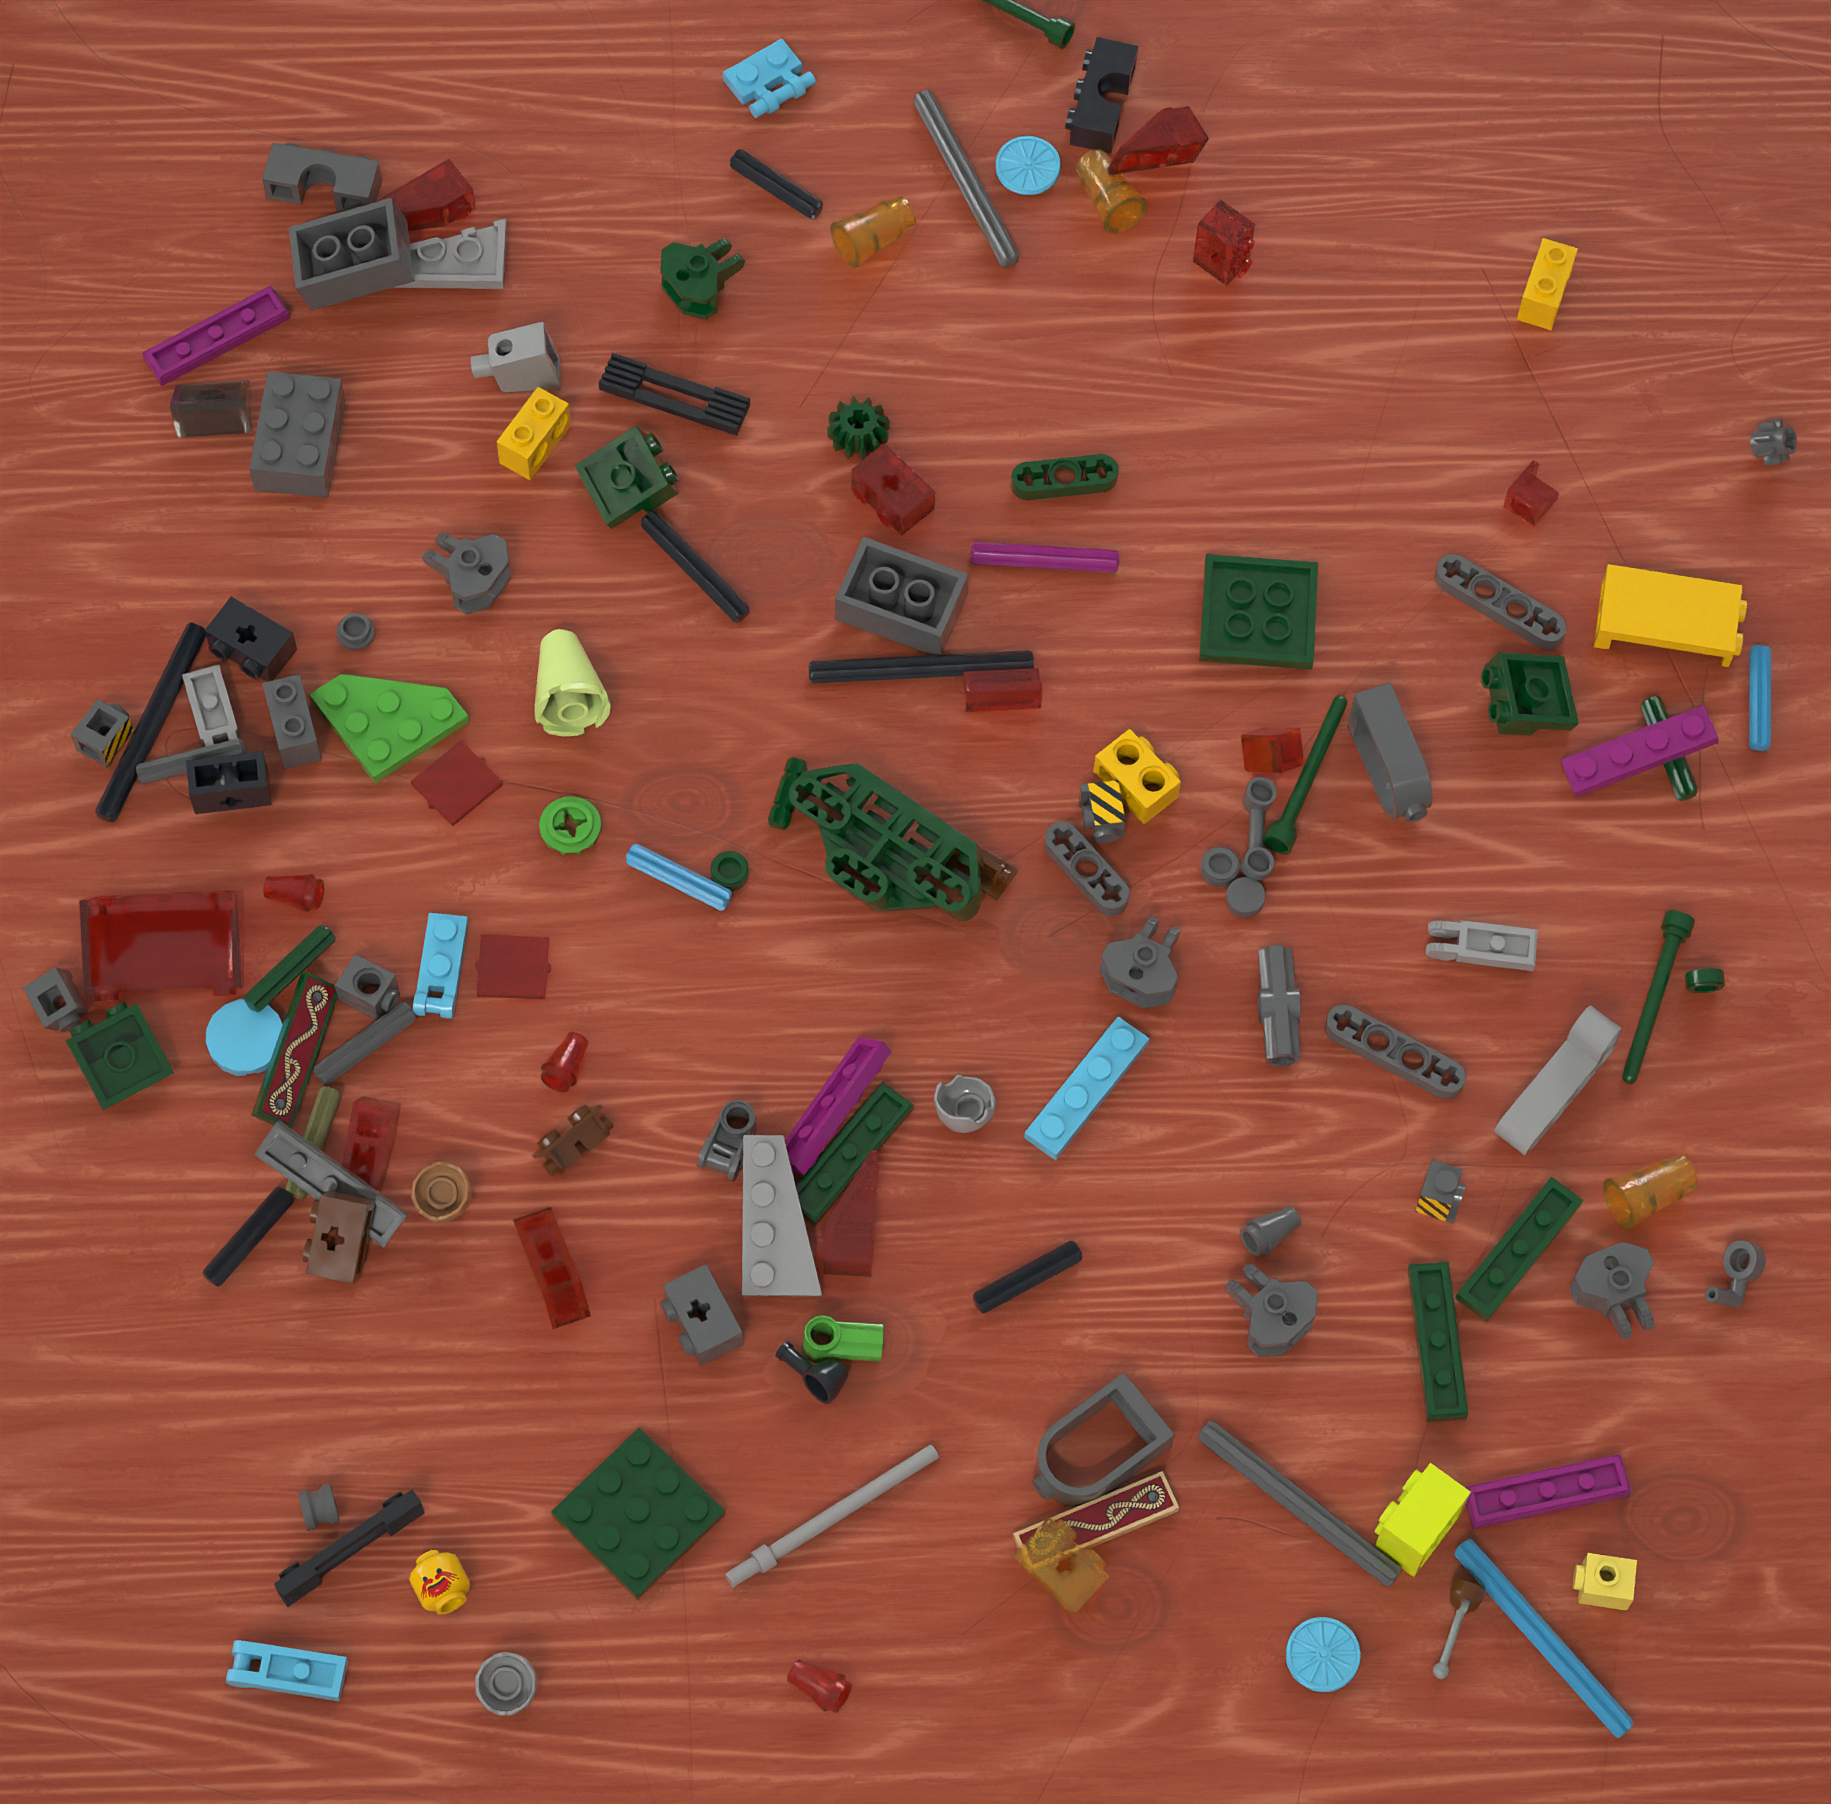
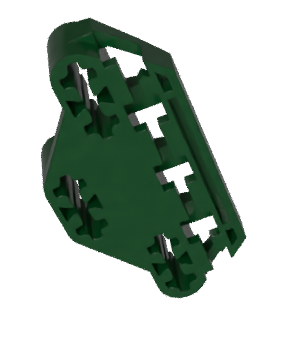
M859 763L804 771L792 783L789 789L790 802L806 818L819 827L827 854L825 861L827 875L850 895L877 912L939 908L959 921L972 919L978 913L981 898L983 897L979 866L984 868L982 848L976 842ZM845 774L849 777V779H846V783L850 789L845 793L829 781L826 785L822 784L821 780ZM872 794L878 797L874 803L892 815L888 821L870 809L867 813L861 811ZM810 795L817 797L824 805L830 809L832 808L844 819L841 822L836 819L834 820L826 811L818 808L807 798ZM914 822L919 824L916 832L933 843L930 849L913 838H910L908 842L902 839ZM956 850L961 853L957 860L970 868V877L954 866L950 870L944 867ZM846 866L853 868L860 876L869 880L873 885L881 888L878 893L871 892L861 882L844 872L843 869ZM927 875L935 877L959 897H964L961 903L953 901L946 893L937 889L930 882L925 881V877Z

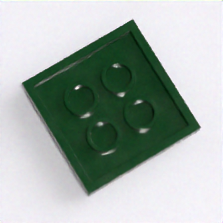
M1206 554L1199 661L1312 670L1318 562Z
M638 1428L551 1511V1514L566 1531L638 1600L725 1516V1510L649 1436Z

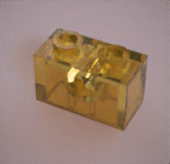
M1050 1518L1045 1520L1012 1556L1070 1613H1076L1110 1577L1103 1570L1107 1564L1091 1548L1086 1552L1073 1541L1077 1534L1063 1520L1059 1519L1055 1523ZM1057 1554L1059 1556L1070 1555L1071 1559L1068 1564L1072 1568L1071 1571L1063 1570L1058 1572L1056 1570L1059 1564L1055 1558Z

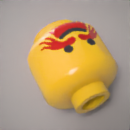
M431 1550L422 1554L416 1560L417 1566L412 1570L409 1580L425 1610L436 1611L437 1614L442 1615L458 1609L466 1602V1595L471 1585L455 1554L449 1552L439 1553L438 1550Z

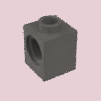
M357 954L353 956L335 984L339 1001L375 1020L381 1018L385 1011L389 1012L393 1009L400 996L395 974ZM367 985H377L380 987L373 994L361 992Z

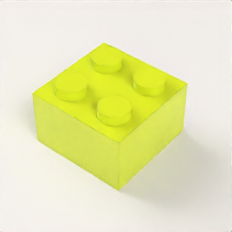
M1432 1463L1428 1465L1423 1473L1417 1469L1413 1472L1402 1488L1404 1491L1398 1499L1400 1504L1398 1505L1394 1501L1389 1504L1381 1515L1380 1523L1374 1531L1379 1535L1375 1548L1413 1577L1416 1576L1460 1517L1471 1493Z

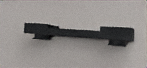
M615 353L611 354V360L609 359L608 366L605 367V373L602 374V379L599 380V390L736 436L750 407V398L718 387L712 389L649 368L646 363ZM644 380L707 401L708 407L703 410L640 389V386Z
M410 1490L404 1495L401 1491L383 1502L384 1509L302 1565L296 1562L279 1574L280 1580L274 1583L286 1606L289 1607L322 1584L320 1580L322 1576L386 1532L392 1536L425 1514L421 1501L415 1492Z

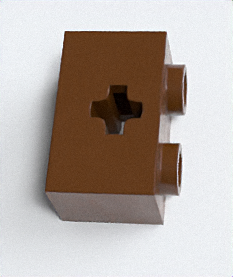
M327 1191L320 1195V1200H314L310 1214V1223L315 1224L313 1238L307 1239L303 1251V1262L308 1263L306 1274L351 1284L361 1278L375 1200L333 1191ZM339 1228L338 1235L344 1237V1240L335 1245L336 1239L334 1236L329 1235V1232Z

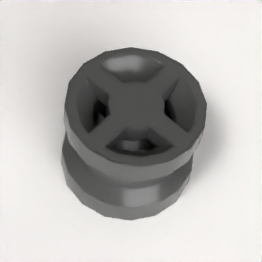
M331 1483L324 1484L320 1490L313 1492L307 1489L298 1491L307 1531L316 1529L318 1524L328 1522L331 1525L340 1523Z

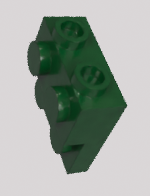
M634 426L575 465L605 524L611 529L643 509L649 513L679 494L674 485L679 481L677 473L668 462L663 464L658 454L663 452L660 442L652 432L647 435L637 426Z
M1499 652L1484 666L1481 673V684L1483 688L1490 691L1491 703L1488 707V717L1492 723H1496L1498 734L1531 736L1538 729L1572 731L1579 724L1564 656Z
M126 1001L108 1009L104 1012L108 1019L94 1026L91 1020L81 1023L69 1030L72 1037L65 1041L102 1110L174 1074L137 1003L128 1007Z

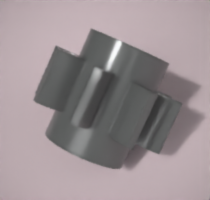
M1782 418L1758 423V430L1752 433L1750 439V446L1754 456L1757 458L1764 457L1765 466L1782 464L1783 461H1789V454H1793L1797 447V437L1794 429L1790 426L1783 427Z

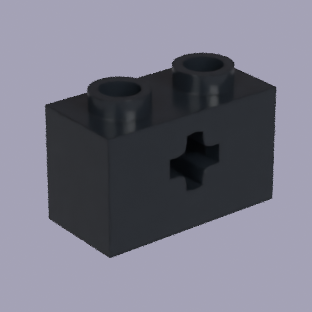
M232 596L204 630L209 645L208 648L213 655L223 661L230 659L238 664L246 675L255 680L260 677L267 682L273 681L297 651L293 632Z
M263 751L186 760L189 797L195 814L272 805L269 770Z

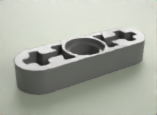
M1067 822L1052 824L1045 834L1044 848L1048 856L1100 913L1106 916H1116L1124 912L1128 905L1129 888L1123 879L1076 827ZM1056 836L1061 839L1069 837L1068 847L1074 853L1070 861H1067L1070 857V851L1063 844L1055 846ZM1082 861H1091L1097 866L1098 871L1091 877H1083L1076 871V866ZM1103 877H1106L1104 878V888L1111 894L1116 891L1119 893L1118 902H1115L1113 899L1104 900L1105 890L1099 884Z

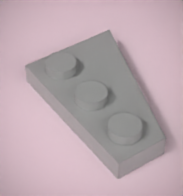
M506 218L494 221V226L475 230L472 227L461 230V234L442 240L435 237L410 244L415 281L396 286V288L504 289Z

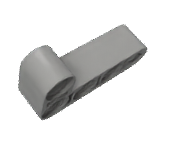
M1592 1005L1587 1007L1571 1028L1567 1040L1497 1124L1494 1133L1524 1156H1527L1614 1050L1623 1028Z

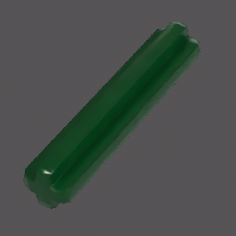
M1659 696L1643 700L1641 709L1648 726L1669 718L1663 701ZM1685 756L1663 764L1677 799L1685 801L1694 798L1698 789Z
M323 925L316 927L244 995V1001L248 1008L252 1011L261 1012L335 942L336 937L332 930Z

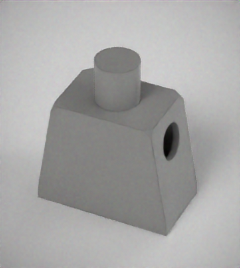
M544 322L491 334L488 338L489 354L471 356V369L474 378L494 376L500 390L503 392L536 390L537 387L543 390L561 388L560 357Z

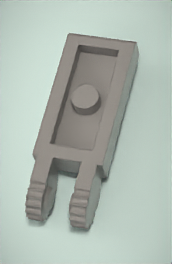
M219 664L182 674L202 746L214 745L215 742L229 739V741L238 739L237 736L240 735Z
M1442 920L1428 923V933L1433 935V937L1446 939L1458 937L1457 945L1435 942L1426 945V956L1431 959L1444 961L1456 959V962L1528 971L1534 970L1538 930L1464 920H1461L1460 923Z

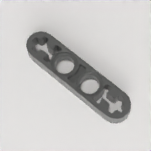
M1449 554L1439 560L1435 571V581L1443 591L1539 648L1552 650L1562 643L1566 632V622L1558 613L1462 556ZM1453 568L1459 571L1458 575H1454L1452 578L1446 576V572L1452 571ZM1472 577L1468 589H1465L1464 583H1467L1468 578ZM1486 585L1493 589L1495 596L1491 599L1483 600L1476 596L1474 589L1477 586ZM1518 604L1525 608L1527 615L1523 618L1515 619L1507 614L1506 608L1509 605ZM1536 615V622L1534 621L1532 627H1529L1532 616ZM1549 625L1555 628L1554 633L1551 632L1548 636L1542 633L1543 628L1546 629Z
M1338 1005L1328 1013L1325 1031L1333 1042L1438 1098L1453 1099L1462 1092L1466 1073L1463 1067L1456 1061L1352 1006ZM1343 1018L1349 1019V1027H1346L1343 1031L1337 1029V1021L1341 1022ZM1361 1026H1364L1366 1028L1363 1031L1361 1040L1359 1042L1355 1040L1357 1032L1360 1031ZM1373 1034L1383 1035L1388 1040L1389 1047L1383 1051L1372 1050L1367 1044V1039ZM1412 1052L1421 1056L1424 1065L1417 1070L1408 1069L1402 1063L1404 1054ZM1430 1062L1436 1064L1430 1078H1426L1425 1075L1428 1072ZM1447 1073H1451L1454 1075V1083L1450 1082L1447 1087L1440 1084L1442 1077L1446 1076Z

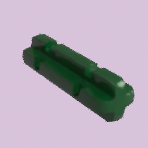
M790 757L786 762L785 774L781 777L773 801L775 804L771 807L768 816V823L773 828L785 830L789 826L792 817L790 814L795 808L789 799V789L792 783L804 771H807V762L803 759Z

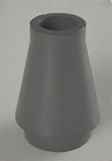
M1287 1206L1282 1210L1248 1220L1245 1227L1240 1230L1241 1240L1252 1255L1256 1257L1261 1254L1269 1255L1293 1230L1301 1226V1219L1293 1207Z

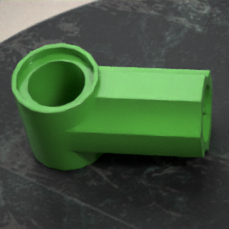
M816 1316L805 1327L802 1343L803 1351L809 1359L818 1363L830 1358L881 1362L883 1325L836 1322L828 1316ZM816 1333H824L832 1341L827 1345L821 1346L814 1343L811 1337Z

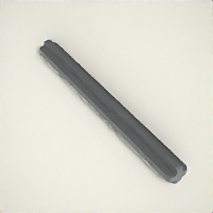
M930 90L918 92L914 96V104L1000 265L1004 268L1015 265L1019 260V253L937 100Z
M1210 1421L1203 1427L1198 1436L1201 1443L1384 1586L1389 1587L1395 1582L1401 1572L1400 1566L1217 1423Z

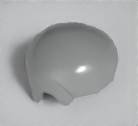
M958 1074L951 1082L945 1085L940 1082L936 1087L933 1098L940 1121L951 1131L959 1133H970L982 1128L991 1121L995 1113L996 1098L991 1087L975 1077H963Z
M509 1652L496 1653L481 1664L475 1676V1693L488 1711L497 1715L512 1716L520 1713L531 1705L538 1692V1676L534 1666L519 1654Z

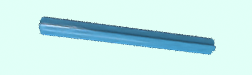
M1471 1539L1460 1544L1454 1552L1455 1557L1612 1734L1617 1738L1626 1734L1634 1725L1633 1719L1477 1544Z

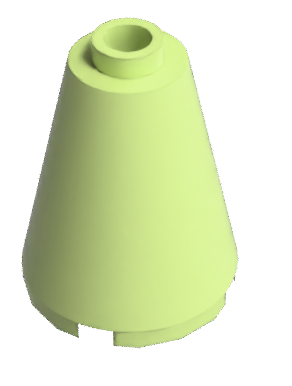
M557 629L547 634L542 639L540 645L534 705L535 720L537 724L541 723L543 725L544 731L552 735L565 737L584 734L585 727L595 723L597 728L608 718L611 708L610 699L576 634L571 631Z

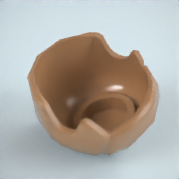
M441 1161L422 1169L413 1181L411 1198L415 1207L421 1215L431 1221L449 1222L462 1216L470 1205L472 1186L469 1177L459 1166Z

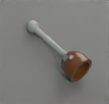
M1459 1579L1453 1581L1450 1590V1602L1453 1608L1456 1609V1614L1440 1662L1433 1667V1674L1438 1679H1444L1449 1674L1447 1664L1464 1614L1474 1612L1482 1603L1485 1590L1476 1584Z

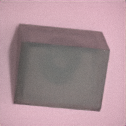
M250 380L176 385L170 403V410L177 437L252 433Z

